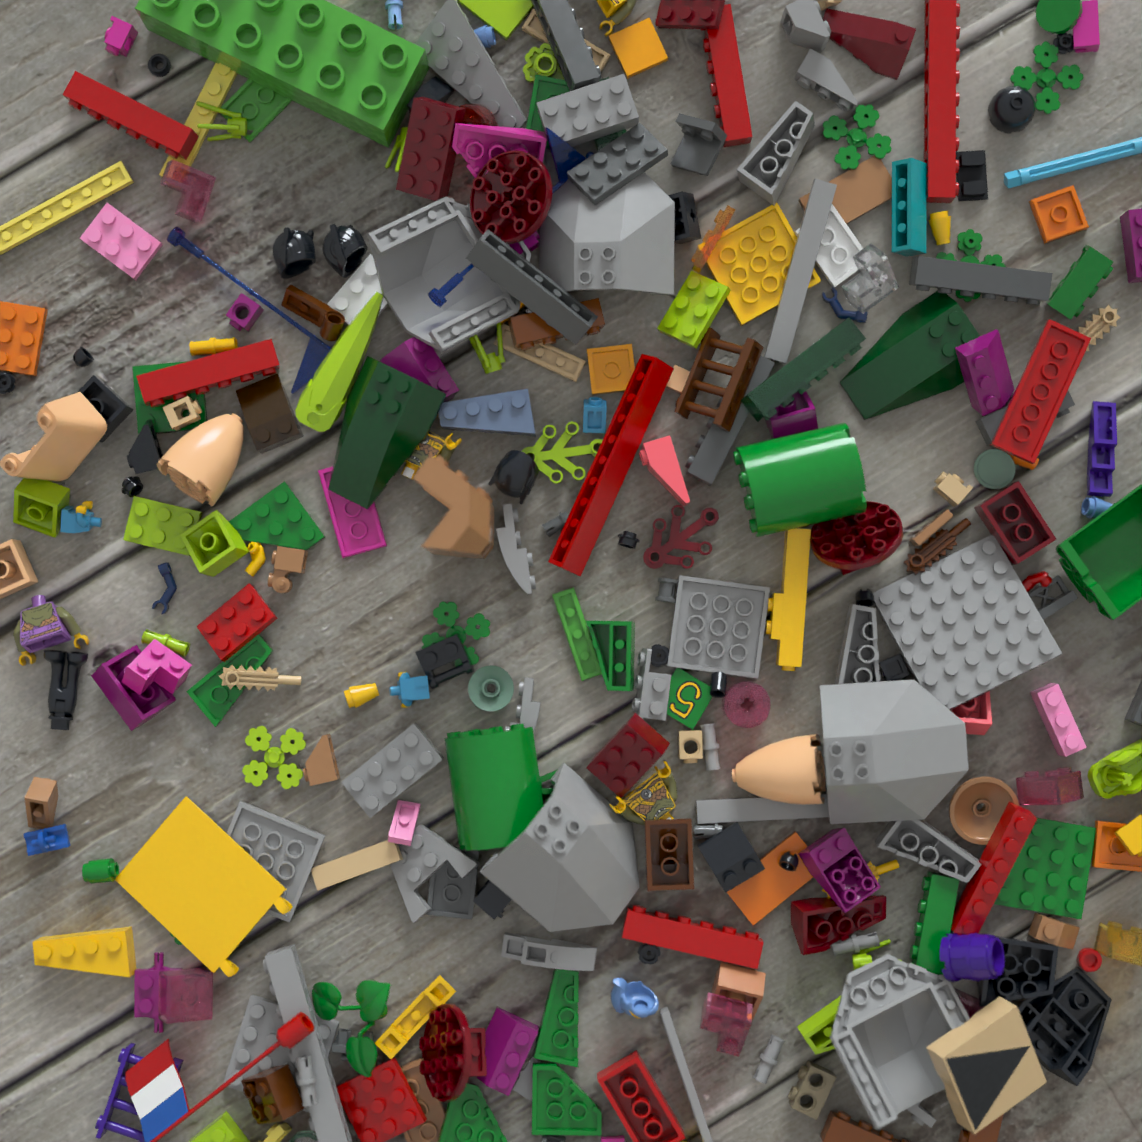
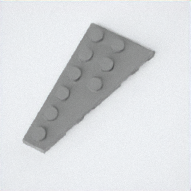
M447 0L415 43L426 50L428 66L496 126L523 128L527 123V119L506 87L502 76L496 70L495 64L478 35L472 29L467 16L462 12L457 0Z

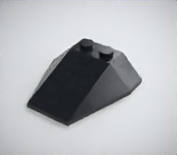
M1079 967L1074 968L1054 981L1053 994L1025 999L1018 1006L1039 1063L1046 1070L1074 1086L1080 1084L1091 1068L1112 1000Z

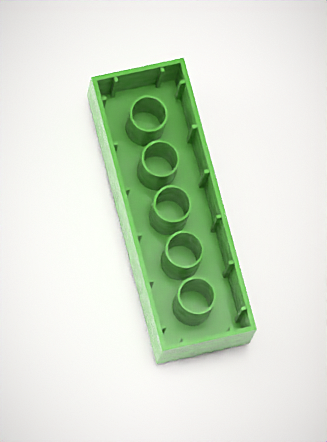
M139 0L135 7L147 30L214 63H221L231 68L237 74L251 79L253 82L261 86L263 85L388 148L408 111L407 104L420 88L429 70L426 50L326 0Z

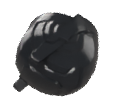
M335 224L330 225L331 231L323 241V254L329 265L340 276L346 278L362 263V257L365 255L368 247L362 235L352 225L337 227Z
M285 227L284 232L276 238L273 244V258L281 278L288 279L309 270V267L316 262L313 231L309 230L305 233L304 231L291 230Z
M511 450L499 462L488 484L491 486L495 483L497 489L503 494L513 498H520L519 503L522 505L533 488L539 469L532 458L526 453Z

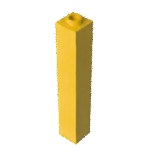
M795 528L785 531L781 593L783 594L781 637L777 641L776 665L782 666L781 670L795 671V667H802L811 529Z

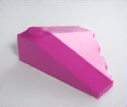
M455 123L452 148L457 154L460 153L468 163L466 167L476 178L491 158L507 151H523L533 155L543 163L547 137L545 132L530 129Z

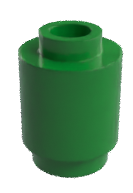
M113 858L91 860L82 867L84 881L91 884L113 882L116 876L119 875V865Z

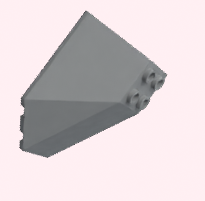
M645 172L597 205H594L567 176L552 192L549 212L539 227V270L566 292L620 289L649 292L651 295H674L675 202Z
M449 197L441 198L368 233L382 295L406 333L441 352L517 314L521 304L517 298L512 297L507 290L498 283L493 282L488 275L474 267L466 259L482 234L472 220L470 204L454 202L453 198ZM523 241L518 242L524 251L520 255L530 262V251Z
M914 679L820 685L830 824L923 820L968 772L965 723Z
M563 763L549 780L554 785L551 797L525 831L500 854L493 853L480 870L482 875L549 932L614 924L640 888L632 822L625 819L621 814L615 813L609 806L611 803Z
M889 954L847 974L830 1040L876 1130L898 1119L896 1115L945 1089L944 1083L937 1074L926 1047L970 1019L951 982L946 980L943 975H936L920 966L905 963Z

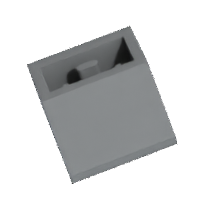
M797 0L786 5L780 23L790 43L807 49L811 48L820 53L826 47L831 29L828 22L823 21L820 15L821 8L816 0Z

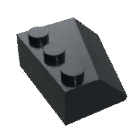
M995 936L1000 939L1003 945L1005 955L1004 971L1002 975L995 979L977 981L979 1006H986L999 996L1010 1002L1012 1000L1053 994L1058 946Z

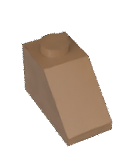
M325 734L321 737L305 763L306 768H303L305 781H309L310 786L340 778L330 734Z
M33 778L24 797L28 827L37 829L53 827L59 796L57 781L48 778Z
M1035 912L1028 934L1035 939L1059 947L1073 949L1080 927Z

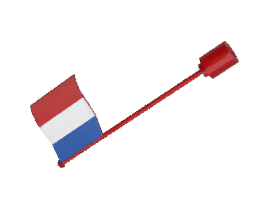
M299 1012L277 1030L278 1041L190 1110L183 1082L172 1058L169 1039L164 1041L125 1072L128 1091L140 1118L145 1142H157L280 1045L292 1049L314 1031V1025L310 1018L303 1012Z

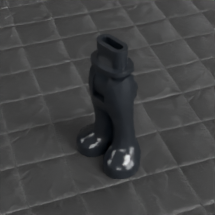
M44 650V659L49 661L52 667L48 695L49 713H51L48 717L51 719L50 729L69 730L70 720H73V713L77 702L79 673L81 666L87 662L88 653ZM67 656V682L66 687H63V673Z

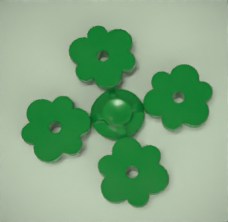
M1045 41L1042 45H1037L1033 49L1034 61L1040 63L1044 69H1041L1036 76L1035 73L1031 72L1032 69L1029 66L1025 68L1016 66L1010 81L1014 83V86H1020L1027 90H1030L1032 84L1036 82L1043 90L1042 93H1038L1035 97L1037 100L1035 108L1038 111L1044 110L1045 114H1050L1052 110H1058L1061 105L1058 100L1059 94L1057 92L1053 93V90L1050 88L1056 83V80L1062 83L1064 89L1070 87L1072 90H1076L1080 87V81H1082L1084 76L1082 73H1079L1080 68L1078 65H1071L1070 67L1065 65L1061 69L1062 72L1056 77L1055 72L1049 69V67L1058 60V47L1050 45L1049 42Z
M870 104L866 107L864 105L856 107V114H854L853 120L857 122L859 128H853L848 132L846 121L839 119L836 115L830 116L829 120L823 123V136L825 138H832L834 141H838L840 137L847 135L849 146L846 148L840 147L838 154L834 158V161L843 170L848 168L854 170L858 167L861 155L856 153V148L862 147L865 143L869 148L868 153L875 155L877 159H883L886 153H890L892 150L890 146L891 138L889 136H882L877 133L874 137L867 139L865 131L862 130L868 126L874 127L875 121L880 117L879 112L873 110L874 108Z
M968 229L966 233L961 232L957 236L959 242L958 249L964 250V253L967 255L960 260L961 262L1006 267L1002 263V257L999 254L993 256L986 255L984 261L980 263L975 256H972L975 251L981 249L980 243L983 237L980 233H974L972 229ZM939 252L936 255L937 259L957 261L952 253ZM960 291L955 292L956 297L964 299L965 302L977 299L981 295L974 293V297L960 296Z
M442 601L439 607L433 610L434 617L438 618L437 623L450 627L446 632V638L458 633L462 643H464L466 634L473 635L475 640L487 637L490 634V629L488 628L490 621L485 619L481 613L475 614L474 617H469L467 619L468 625L464 630L460 626H453L456 622L455 619H458L460 616L459 612L456 611V603ZM433 632L431 635L426 634L422 638L424 644L422 648L443 640L445 637L439 636L437 632ZM464 645L472 665L477 664L479 656L475 654V649L473 647L467 648ZM460 658L455 660V667L462 664Z

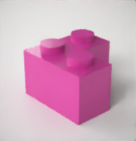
M154 639L127 666L121 682L139 695L153 681L173 694L186 680L192 664Z

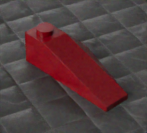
M826 8L823 21H827L830 26L831 34L829 39L838 46H843L853 54V57L867 64L873 72L897 80L916 29L894 21Z
M884 895L868 896L846 913L841 910L832 898L828 899V897L791 901V925L802 955L824 952L830 949V945L839 940H847L849 938L848 935L858 930L863 931L886 919V896Z

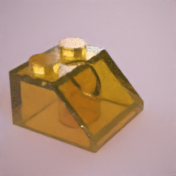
M1110 920L1108 924L1100 922L1094 950L1108 958L1142 966V928L1131 926L1129 930L1122 928L1123 924Z

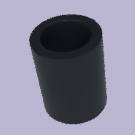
M714 672L711 674L710 695L715 698L724 697L726 695L727 675L723 672Z

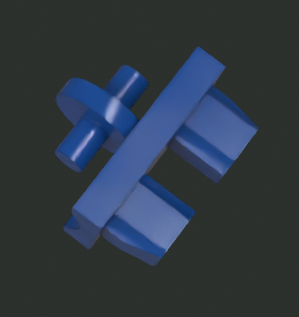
M66 824L23 833L27 844L28 856L71 846Z

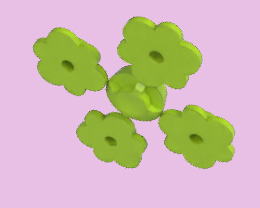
M259 726L257 729L251 728L249 735L245 738V743L248 746H252L251 748L255 752L259 751V749L266 751L264 755L265 762L258 763L257 760H252L250 765H245L242 769L243 774L246 775L245 782L252 783L255 787L261 786L263 780L268 779L266 771L268 766L273 768L279 767V774L276 778L281 782V786L284 789H289L292 786L297 787L300 784L299 780L303 777V771L297 769L295 763L290 765L283 764L285 759L284 752H290L292 755L298 753V750H303L306 747V742L303 740L304 734L297 732L294 728H289L285 735L280 737L282 742L281 749L278 747L269 748V741L272 739V735L267 733V728L265 726Z

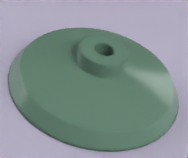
M986 450L977 457L974 463V474L978 482L984 487L1001 489L1013 480L1015 463L1011 456L1002 450Z

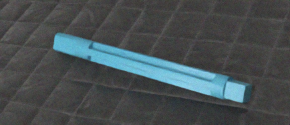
M1142 137L1004 173V184L1009 189L1033 181L1141 154Z

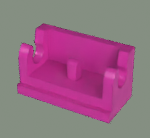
M1098 0L1082 1L1083 11L1081 17L1079 16L1077 24L1073 27V49H1075V53L1098 52L1100 46Z

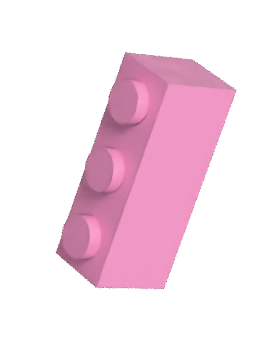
M1050 683L1031 691L1030 694L1057 754L1067 757L1087 748L1059 684Z

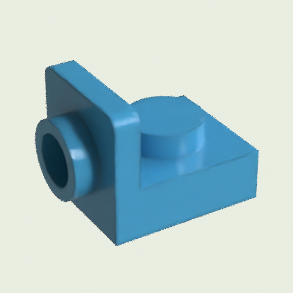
M600 397L585 399L583 404V433H606V400H602Z

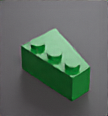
M1088 245L1084 246L1082 255L1076 262H1073L1070 267L1071 270L1058 284L1049 301L1046 302L1070 320L1073 316L1077 318L1085 307L1082 305L1087 297L1091 299L1099 289L1097 286L1101 278L1106 279L1113 270V267H1111L1113 261Z
M586 621L607 691H633L635 622Z

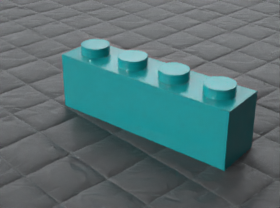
M914 158L892 162V252L906 257L926 254L927 163Z

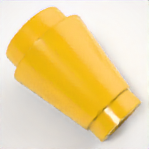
M948 211L931 213L928 222L936 245L950 243L951 216L948 215Z
M375 683L348 687V690L344 691L349 708L355 707V709L379 696Z

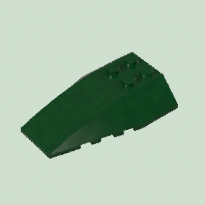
M936 291L904 312L839 383L863 419L867 420L952 390L963 383L964 379L955 348L980 337L960 305L949 295Z
M367 356L348 396L328 490L369 509L386 488V484L392 476L398 473L405 460L409 459L415 452L414 449L427 437L447 394Z

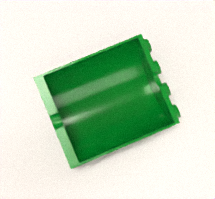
M846 423L736 447V451L733 452L735 465H740L741 472L738 474L740 487H745L747 492L746 497H743L746 511L750 510L752 519L749 520L751 533L756 534V537L861 514L866 511L867 501L863 494L866 491L863 468L854 437L850 438V428Z
M1142 484L1056 546V553L1062 557L1059 559V562L1070 581L1089 603L1093 601L1096 603L1099 613L1111 620L1116 619L1142 600Z
M524 723L510 725L509 730H503V726H497L483 730L474 729L466 732L447 733V737L444 739L459 849L485 850L507 847L525 831L543 807L533 727L524 728Z

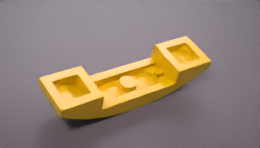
M439 975L394 1020L374 1044L392 1059L429 1019L430 1011L435 1010L439 1005L445 1004L456 990Z

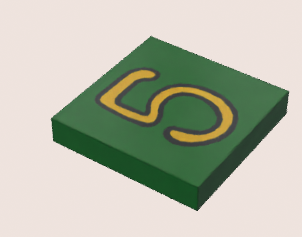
M676 667L671 676L667 714L693 730L712 699L710 686Z

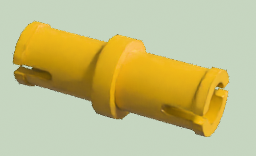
M213 337L206 341H191L189 348L192 356L214 355L238 348V342L236 337L216 339Z

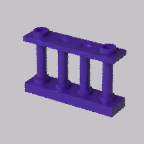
M134 1043L129 1044L125 1049L122 1048L119 1054L118 1062H120V1066L104 1114L99 1116L95 1129H98L96 1135L98 1139H101L109 1130L139 1140V1142H145L143 1131L110 1121L114 1108L138 1115L133 1103L118 1099L121 1087H127L125 1072L128 1069L129 1063L135 1065L144 1058L133 1054L136 1045ZM175 1057L173 1061L178 1073H180L184 1060Z

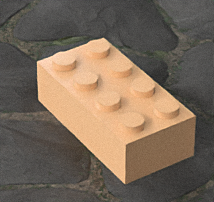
M11 539L0 544V599L39 582L20 540Z

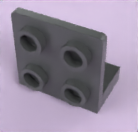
M679 113L675 122L682 128L681 131L684 133V136L671 161V165L679 169L708 176L727 138V134L715 122Z

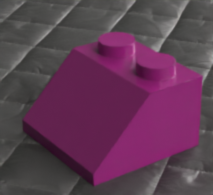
M802 382L758 395L768 430L773 439L818 429L816 409Z

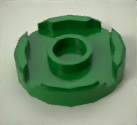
M1039 0L1036 8V19L1040 27L1052 34L1066 33L1077 24L1079 16L1081 17L1083 11L1082 1Z

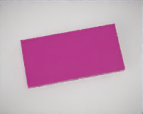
M333 466L318 470L342 558L386 547L387 544L375 501L369 509H366L328 490Z

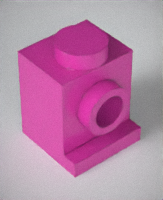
M111 16L110 20L113 25L105 33L104 42L107 45L105 50L115 56L121 54L127 57L138 32L133 25Z

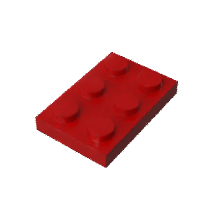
M249 583L196 627L220 660L225 662L278 618L255 587Z

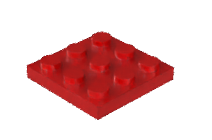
M395 1057L375 1066L371 1077L359 1074L336 1085L341 1104L360 1142H385L427 1120Z

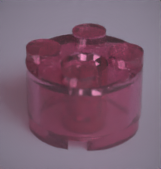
M740 681L734 683L727 689L726 695L722 698L724 715L730 722L742 728H752L760 725L767 719L770 712L771 704L767 692L762 686L753 682ZM745 698L751 702L748 710L740 706L741 703H744Z

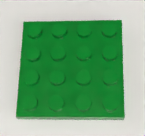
M1036 817L1037 820L994 904L1082 920L1096 828Z

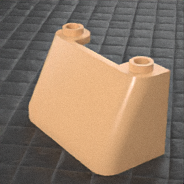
M81 392L45 403L37 414V422L45 432L43 437L31 450L20 454H6L1 459L0 466L8 475L14 477L55 482L66 480L106 433V421Z

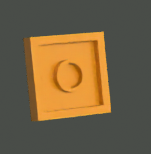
M650 17L608 36L627 79L668 61V56Z
M632 344L587 349L592 395L625 391L635 370Z

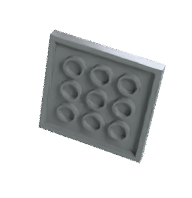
M679 575L667 666L758 678L770 587Z
M240 801L227 834L286 888L281 897L292 904V909L288 913L282 914L273 905L267 914L290 923L326 835Z
M256 995L250 996L223 1084L278 1041L277 1030L284 1025L283 1019H279L277 1015L276 1005H278V1002ZM316 1015L326 1053L329 1057L339 1021H326ZM281 1045L228 1086L243 1092L241 1080L272 1067L288 1064L302 1099L301 1088L296 1080L297 1067L295 1063L292 1064L289 1056V1050L291 1049ZM304 1108L302 1111L309 1112V1108Z

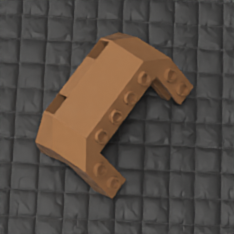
M429 455L413 476V479L424 487V491L442 503L449 511L422 547L436 555L485 559L494 547V507L490 495L480 487L475 489L467 483L469 478L461 471L457 470L454 473L448 468L450 463L438 455L434 458L432 455Z

